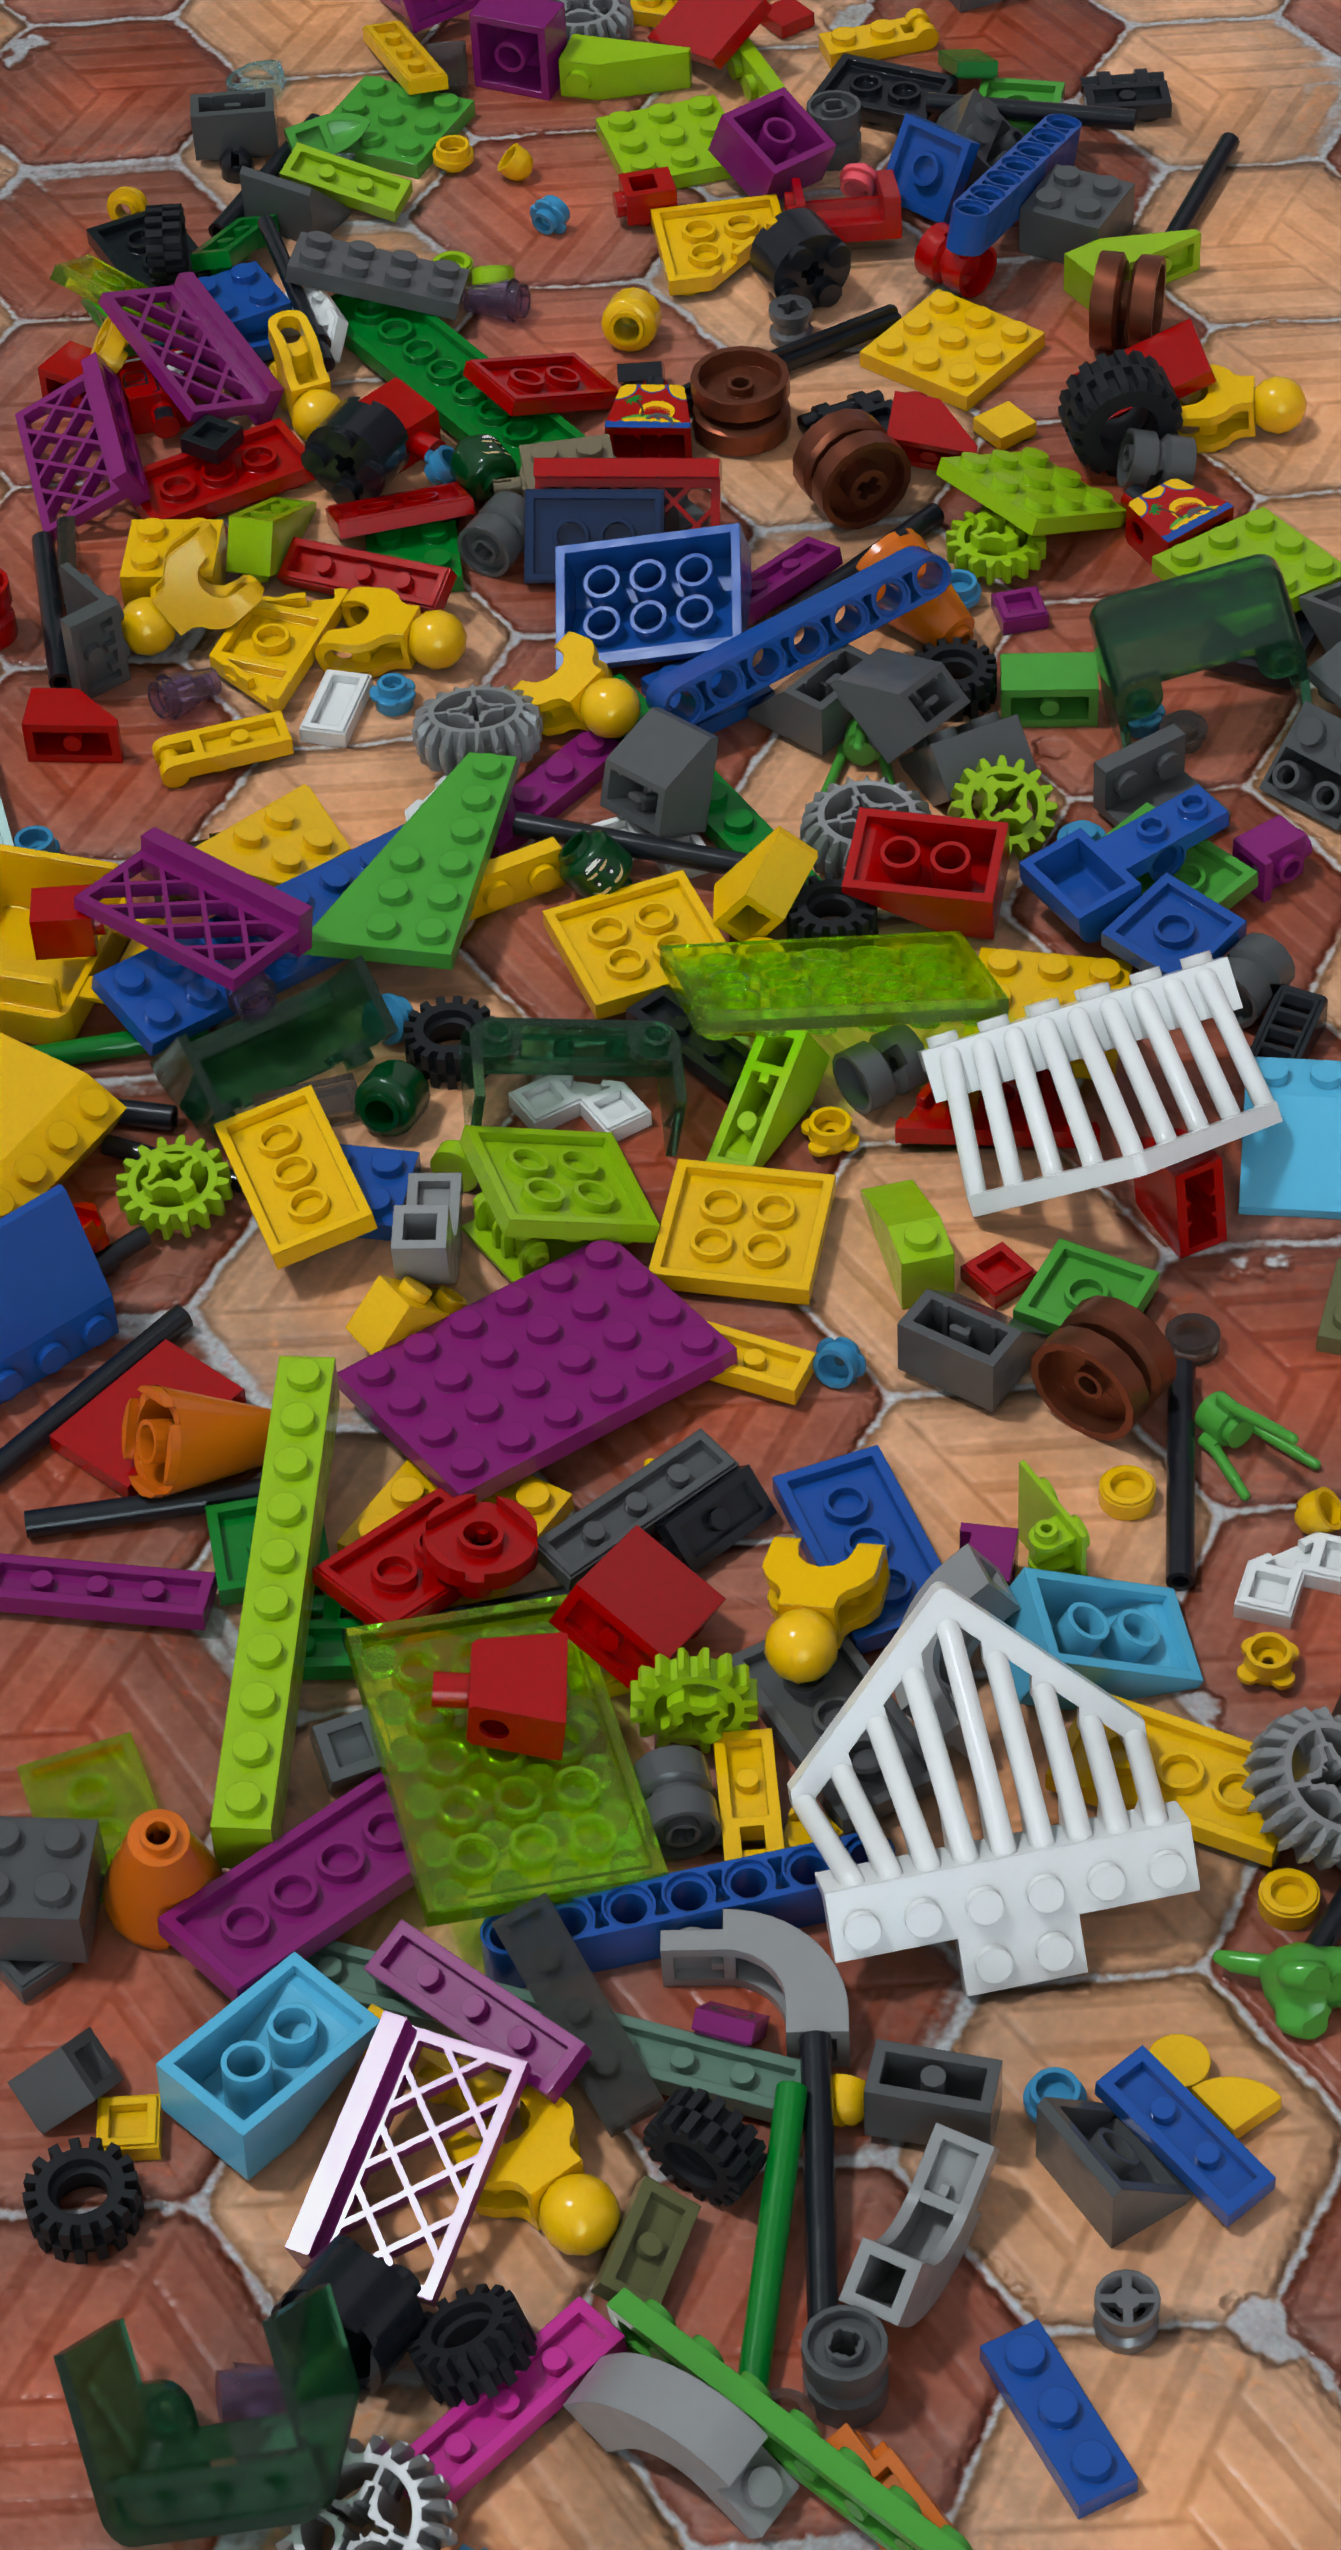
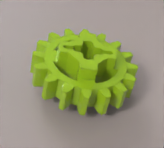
M982 506L981 512L977 515L969 511L964 512V521L953 520L951 522V530L946 531L947 562L954 564V569L970 571L977 579L985 577L987 585H992L995 578H1002L1006 584H1011L1012 577L1015 575L1027 579L1029 578V569L1039 571L1041 560L1046 559L1047 539L1045 535L1031 536L995 512H990L986 506Z
M999 755L993 767L985 758H982L975 768L976 772L966 768L960 777L961 783H955L950 797L955 801H952L948 808V816L976 819L972 811L973 807L978 811V820L1009 823L1010 854L1014 852L1016 857L1022 861L1028 856L1030 847L1036 851L1042 848L1046 840L1044 836H1050L1055 826V822L1050 818L1056 813L1058 804L1046 801L1050 797L1053 787L1052 785L1039 786L1037 781L1042 772L1036 769L1027 774L1023 771L1025 760L1021 758L1014 767L1007 766L1005 755ZM1027 799L1031 803L1033 812L1027 807ZM1011 802H1013L1010 809L1007 808L1003 812L999 811L994 817H992L994 810L998 811L1002 807L1006 808Z
M179 1135L175 1144L168 1145L163 1137L157 1138V1148L153 1150L143 1145L137 1147L140 1159L125 1158L123 1161L125 1173L116 1175V1183L119 1190L116 1192L120 1210L125 1212L128 1224L134 1226L140 1223L149 1235L156 1229H161L164 1240H169L173 1231L180 1229L186 1238L191 1237V1226L196 1224L202 1228L209 1229L211 1227L209 1215L224 1216L226 1210L223 1201L231 1200L233 1197L230 1185L232 1178L228 1162H223L221 1151L218 1148L208 1151L206 1142L202 1138L190 1146L187 1145L185 1135Z
M684 1647L678 1648L677 1658L672 1660L659 1653L655 1655V1668L641 1665L638 1668V1680L630 1682L631 1723H639V1735L642 1738L656 1734V1747H664L674 1742L683 1746L699 1745L704 1754L710 1753L711 1744L722 1738V1732L750 1730L749 1722L758 1720L757 1679L749 1677V1666L747 1664L732 1667V1654L725 1653L718 1659L710 1658L709 1647H703L699 1651L698 1656H689Z

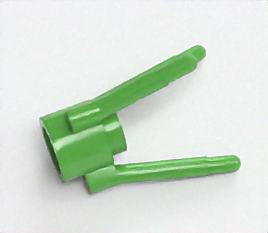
M852 718L846 725L844 742L837 746L836 757L821 792H827L829 783L836 784L847 760L859 766H866L877 760L880 763L883 778L887 776L890 784H896L891 762L888 764L883 756L870 745L867 734L855 718Z
M1224 1391L1210 1394L1198 1407L1195 1414V1424L1203 1433L1198 1438L1197 1443L1211 1454L1231 1487L1234 1488L1239 1498L1243 1501L1249 1500L1250 1492L1221 1447L1230 1446L1231 1448H1238L1247 1442L1252 1433L1312 1470H1319L1321 1468V1462L1295 1445L1299 1440L1295 1433L1241 1405Z

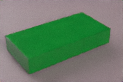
M979 49L938 50V65L958 79L995 78V76H998V61Z

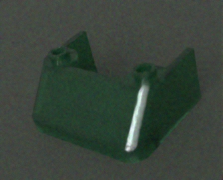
M1251 555L1111 595L1100 600L1090 612L1089 621L1105 712L1120 749L1132 744L1128 722L1149 716L1161 705L1163 700L1161 682L1254 655L1259 671L1264 676L1272 679L1289 677L1301 706L1305 700L1312 703L1306 653L1283 574L1276 560L1269 555Z
M360 955L347 963L328 981L192 1042H190L187 1033L177 1037L150 1062V1065L158 1082L196 1129L207 1126L210 1133L213 1134L216 1133L213 1124L235 1116L236 1112L339 1065L344 1064L348 1072L374 1060L375 1057L371 1050L396 1033L398 1028L363 956Z
M491 1017L474 1022L463 1030L459 1047V1062L465 1125H482L486 1098L484 1074L657 1077L666 1156H677L687 1105V1092L680 1038L671 1026L659 1021Z
M330 2283L316 2286L262 2321L288 2413L199 2426L192 2400L180 2385L167 2379L142 2382L124 2318L110 2321L53 2356L100 2520L111 2538L127 2547H141L304 2524L313 2520L331 2506L335 2499L359 2401L360 2388Z

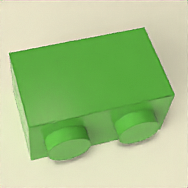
M1097 652L1000 654L1001 719L1018 714L1022 728L1098 727L1099 681Z

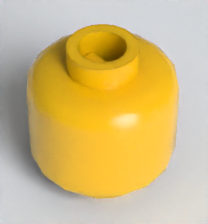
M636 287L625 288L614 294L608 302L601 320L603 334L607 341L618 350L626 352L640 351L648 346L660 328L662 319L660 305L652 294Z

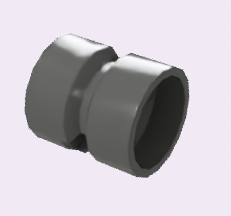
M828 90L812 96L807 101V113L837 145L827 171H840L847 164L858 163L861 160L862 154L861 132L859 130L861 128V102L858 97L842 90Z
M1137 428L1127 429L1121 441L1117 459L1118 485L1121 488L1127 489L1132 484H1139L1148 490L1152 485L1155 488L1170 479H1180L1191 485L1197 460L1195 439L1189 436L1169 433L1164 435L1162 439H1159L1155 431Z
M510 491L497 492L481 508L478 515L459 533L457 540L458 551L471 569L488 577L502 576L514 564L518 555L525 550L524 497Z
M1250 933L1243 936L1227 955L1243 1008L1233 1011L1242 1029L1251 1026L1265 1012L1280 985L1285 984L1289 986L1295 978V965L1291 955L1276 939L1263 933Z
M899 1022L872 1035L869 1043L861 1041L835 1054L832 1065L836 1083L841 1094L855 1111L863 1115L868 1114L892 1102L895 1094L898 1096L905 1095L929 1082L917 1052L924 1050L925 1047L916 1033L909 1026Z
M671 1745L652 1750L637 1760L631 1770L637 1806L642 1811L640 1823L645 1847L648 1851L661 1859L684 1860L706 1853L715 1846L722 1835L716 1799L712 1796L713 1786L707 1758L703 1753L690 1746Z
M836 2305L821 2310L809 2320L802 2332L803 2397L808 2410L819 2422L835 2429L841 2428L846 2422L852 2429L868 2425L881 2415L888 2402V2336L884 2326L872 2312L856 2305Z

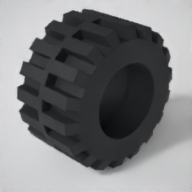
M1124 349L1114 350L1111 356L1106 357L1105 353L1095 356V362L1091 364L1087 361L1078 367L1080 373L1078 375L1071 374L1067 379L1066 384L1069 389L1061 390L1059 400L1062 405L1058 406V412L1073 450L1084 466L1089 465L1091 471L1098 474L1106 470L1108 476L1117 477L1116 468L1119 448L1127 429L1137 428L1155 431L1159 439H1162L1168 433L1179 435L1177 430L1183 426V418L1180 414L1183 412L1181 404L1163 367L1159 366L1156 359L1150 355L1144 358L1143 353L1133 350L1129 355H1126ZM1133 407L1129 412L1118 418L1108 419L1122 409Z

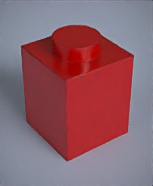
M92 884L31 888L29 924L36 960L97 956L98 935H106L107 926L74 909V896Z

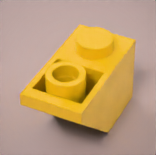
M778 826L714 884L713 924L740 942L753 937L767 936L786 918L818 858V851L781 826Z
M379 1275L345 1328L372 1355L466 1307L467 1301L458 1292L444 1285L434 1289L409 1276L399 1280Z

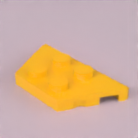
M334 589V598L313 601L306 600V592L291 593L281 597L263 596L261 601L234 625L226 628L209 654L211 670L270 711L281 710L282 712L316 659L315 649L322 636L328 630L335 629L342 619L341 603L349 589Z
M306 784L299 786L195 847L273 887L351 850V847L312 789Z

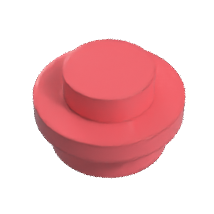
M850 163L843 167L839 180L841 183L840 189L844 196L850 198L875 196L877 194L876 171L870 165Z

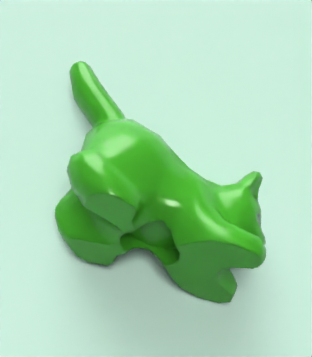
M1295 1942L1278 1947L1269 1955L1231 1950H1216L1213 1953L1212 1958L1214 1962L1228 1971L1260 1979L1263 1994L1269 2005L1274 2009L1276 2025L1287 2035L1299 2039L1317 2038L1326 2032L1328 2017L1332 2009L1341 2007V1946H1315L1310 1943Z

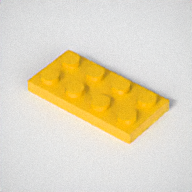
M312 1085L213 1124L277 1270L378 1229L372 1211Z
M1112 1695L1138 1712L1144 1719L1147 1739L1164 1803L1177 1801L1190 1819L1193 1841L1272 1868L1279 1853L1277 1851L1278 1837L1273 1832L1259 1833L1264 1822L1263 1817L1259 1813L1247 1811L1255 1796L1241 1788L1246 1778L1250 1775L1242 1765L1247 1760V1756L1252 1753L1250 1746L1253 1742ZM1076 1715L1067 1732V1737L1084 1802L1098 1807V1797L1081 1733L1077 1726ZM1103 1724L1126 1810L1134 1809L1138 1797L1125 1746L1120 1740L1119 1734ZM1049 1766L1045 1774V1789L1056 1792Z

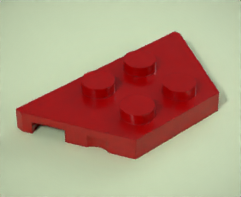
M1045 1069L1036 1072L1057 1147L1076 1148L1050 1070ZM1013 1079L1004 1082L1002 1087L1016 1146L1034 1147L1016 1081ZM927 1083L916 1096V1107L906 1119L900 1117L896 1121L895 1143L956 1145L948 1100L936 1103L930 1083ZM982 1091L971 1092L968 1096L978 1145L994 1146ZM1095 1121L1091 1125L1100 1148V1127Z

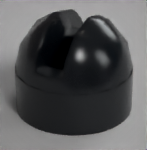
M240 147L239 151L233 152V149L229 148L222 155L220 167L224 181L239 184L241 183L239 173L242 166L254 169L253 159L247 150Z

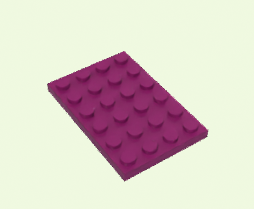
M597 1240L450 1314L448 1317L408 1336L398 1343L337 1372L339 1390L438 1488H442L453 1497L463 1494H477V1502H480L721 1374L726 1368L738 1363L737 1348L619 1242Z

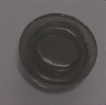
M1178 710L1166 715L1161 720L1159 730L1174 723L1186 734L1185 754H1190L1200 749L1202 743L1207 738V721L1193 711Z

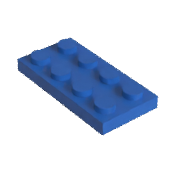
M878 1445L773 1476V1493L796 1538H802L800 1546L809 1564L819 1567L836 1565L848 1559L858 1543L886 1545L890 1583L883 1610L880 1616L873 1622L847 1634L861 1654L886 1647L899 1630L903 1617L919 1589L942 1564Z

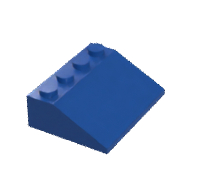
M740 523L555 546L556 644L569 631L587 637L597 647L599 660L605 662L609 668L695 658L747 630L752 596L751 550ZM556 649V671H558L563 663V655Z
M60 1184L0 1218V1404L119 1333L112 1293L69 1195Z

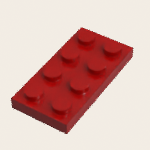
M277 418L244 430V442L219 465L180 453L144 466L143 469L151 499L137 507L128 498L126 499L142 519H192L198 517L214 519L226 512L248 504L258 503L278 493L299 488L303 484L316 479L302 465L301 454L305 451V446L281 418Z

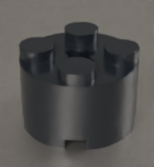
M793 208L775 216L778 222L768 230L763 227L756 235L751 247L750 264L758 279L775 298L788 294L800 295L810 300L812 309L820 306L831 307L836 304L842 296L841 288L844 286L850 272L852 256L850 248L820 216L810 209Z
M361 397L343 399L315 428L306 441L305 451L301 454L302 465L312 473L325 490L332 494L333 499L338 504L379 496L409 461L410 452L407 454L405 445L409 440L407 430L400 419L389 408L379 402L373 401L369 405L359 402L358 400Z
M338 2235L327 2246L318 2251L275 2304L270 2315L272 2332L281 2347L289 2339L291 2344L301 2354L294 2364L318 2385L345 2397L357 2398L363 2389H370V2395L379 2390L407 2354V2345L410 2341L416 2339L417 2332L425 2325L423 2309L417 2298L422 2289L421 2283L406 2267L399 2264L389 2266L378 2257L363 2250L350 2237Z

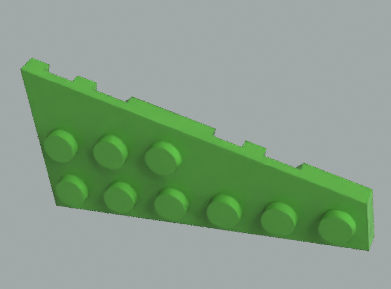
M469 752L312 927V948L305 952L304 955L453 970L518 774L517 756Z

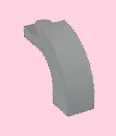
M408 1173L406 1205H394L391 1254L396 1279L403 1280L405 1276H409L423 1284H455L457 1282L463 1242L461 1234L462 1173Z
M967 1543L940 1565L922 1585L910 1603L900 1627L929 1587L937 1581L948 1584L1001 1621L1009 1618L1020 1609V1606L1000 1569ZM961 1628L970 1661L979 1645V1640ZM935 1634L921 1653L925 1677L947 1751L954 1747L968 1758L939 1638ZM900 1682L894 1690L901 1711L912 1718L903 1684Z
M723 1909V1929L686 1927L680 1930H661L660 1954L663 1987L736 1986L757 1992L768 1999L783 2017L786 2026L788 2057L800 2059L801 2034L807 2031L819 2030L831 2035L832 2067H850L849 2007L845 1985L839 1970L830 1956L809 1935L799 1928L773 1916L740 1909Z
M936 2123L909 2192L897 2216L880 2238L876 2240L862 2238L838 2300L848 2305L861 2307L872 2312L876 2317L900 2327L909 2328L918 2323L942 2294L970 2242L982 2214L976 2210L1000 2149Z
M627 2352L603 2355L563 2404L565 2409L607 2453L624 2449H637L655 2455L680 2470L705 2492L748 2539L763 2537L800 2487L762 2446L768 2435L748 2415L701 2380L661 2360Z

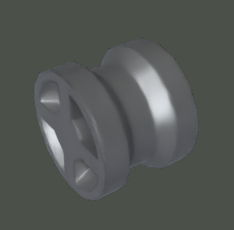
M792 294L779 296L772 300L769 304V318L773 323L770 326L769 336L774 345L781 347L813 334V326L809 322L813 313L810 300L803 296Z
M1124 2269L1113 2271L1106 2275L1096 2286L1093 2328L1096 2338L1110 2351L1124 2355L1141 2353L1149 2348L1157 2338L1161 2297L1157 2285L1150 2277L1139 2271ZM1121 2313L1123 2314V2320L1118 2317Z

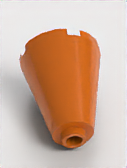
M905 528L908 533L906 535L899 536L894 531L876 542L859 560L855 568L861 571L909 546H919L930 552L931 550L922 536L912 528ZM926 563L920 567L917 580L923 577L926 571ZM950 582L946 591L887 624L924 645L930 642L936 647L937 639L945 638L946 643L949 644L953 643V637H962V644H967L969 639H973L975 621ZM885 584L877 592V602L885 594Z
M159 1385L140 1386L137 1389L142 1392L140 1397L130 1398L125 1407L122 1422L123 1458L134 1459L138 1475L128 1477L132 1486L143 1497L162 1498L263 1466L271 1409Z
M166 1809L149 1810L139 1815L133 1821L107 1868L103 1881L104 1905L114 1928L130 1942L153 1950L169 1949V1946L172 1945L159 1934L158 1917L222 1876L223 1872L213 1853L182 1817Z

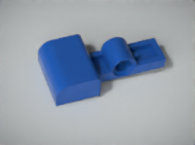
M1197 784L1097 841L1093 840L1082 828L1075 830L1020 861V879L1028 889L1084 942L1094 943L1100 941L1101 932L1142 895L1141 883L1136 878L1145 873L1154 881L1160 879L1166 872L1173 876L1183 865L1187 849L1229 826V813Z

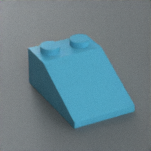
M1255 1057L1274 1100L1277 1101L1283 1122L1242 1137L1238 1214L1341 1220V1061ZM1244 1089L1243 1111H1246L1254 1106L1246 1089Z
M1027 1567L1022 1569L1010 1585V1589L1020 1609L1003 1622L1109 1694L1132 1700L1196 1689L1203 1683L1204 1680L1174 1588ZM1009 1661L1019 1703L1035 1706L1030 1695L1029 1673ZM1056 1692L1060 1709H1077L1075 1704Z
M294 1951L156 2063L161 2108L249 2181L296 2141L368 2048L380 2019Z

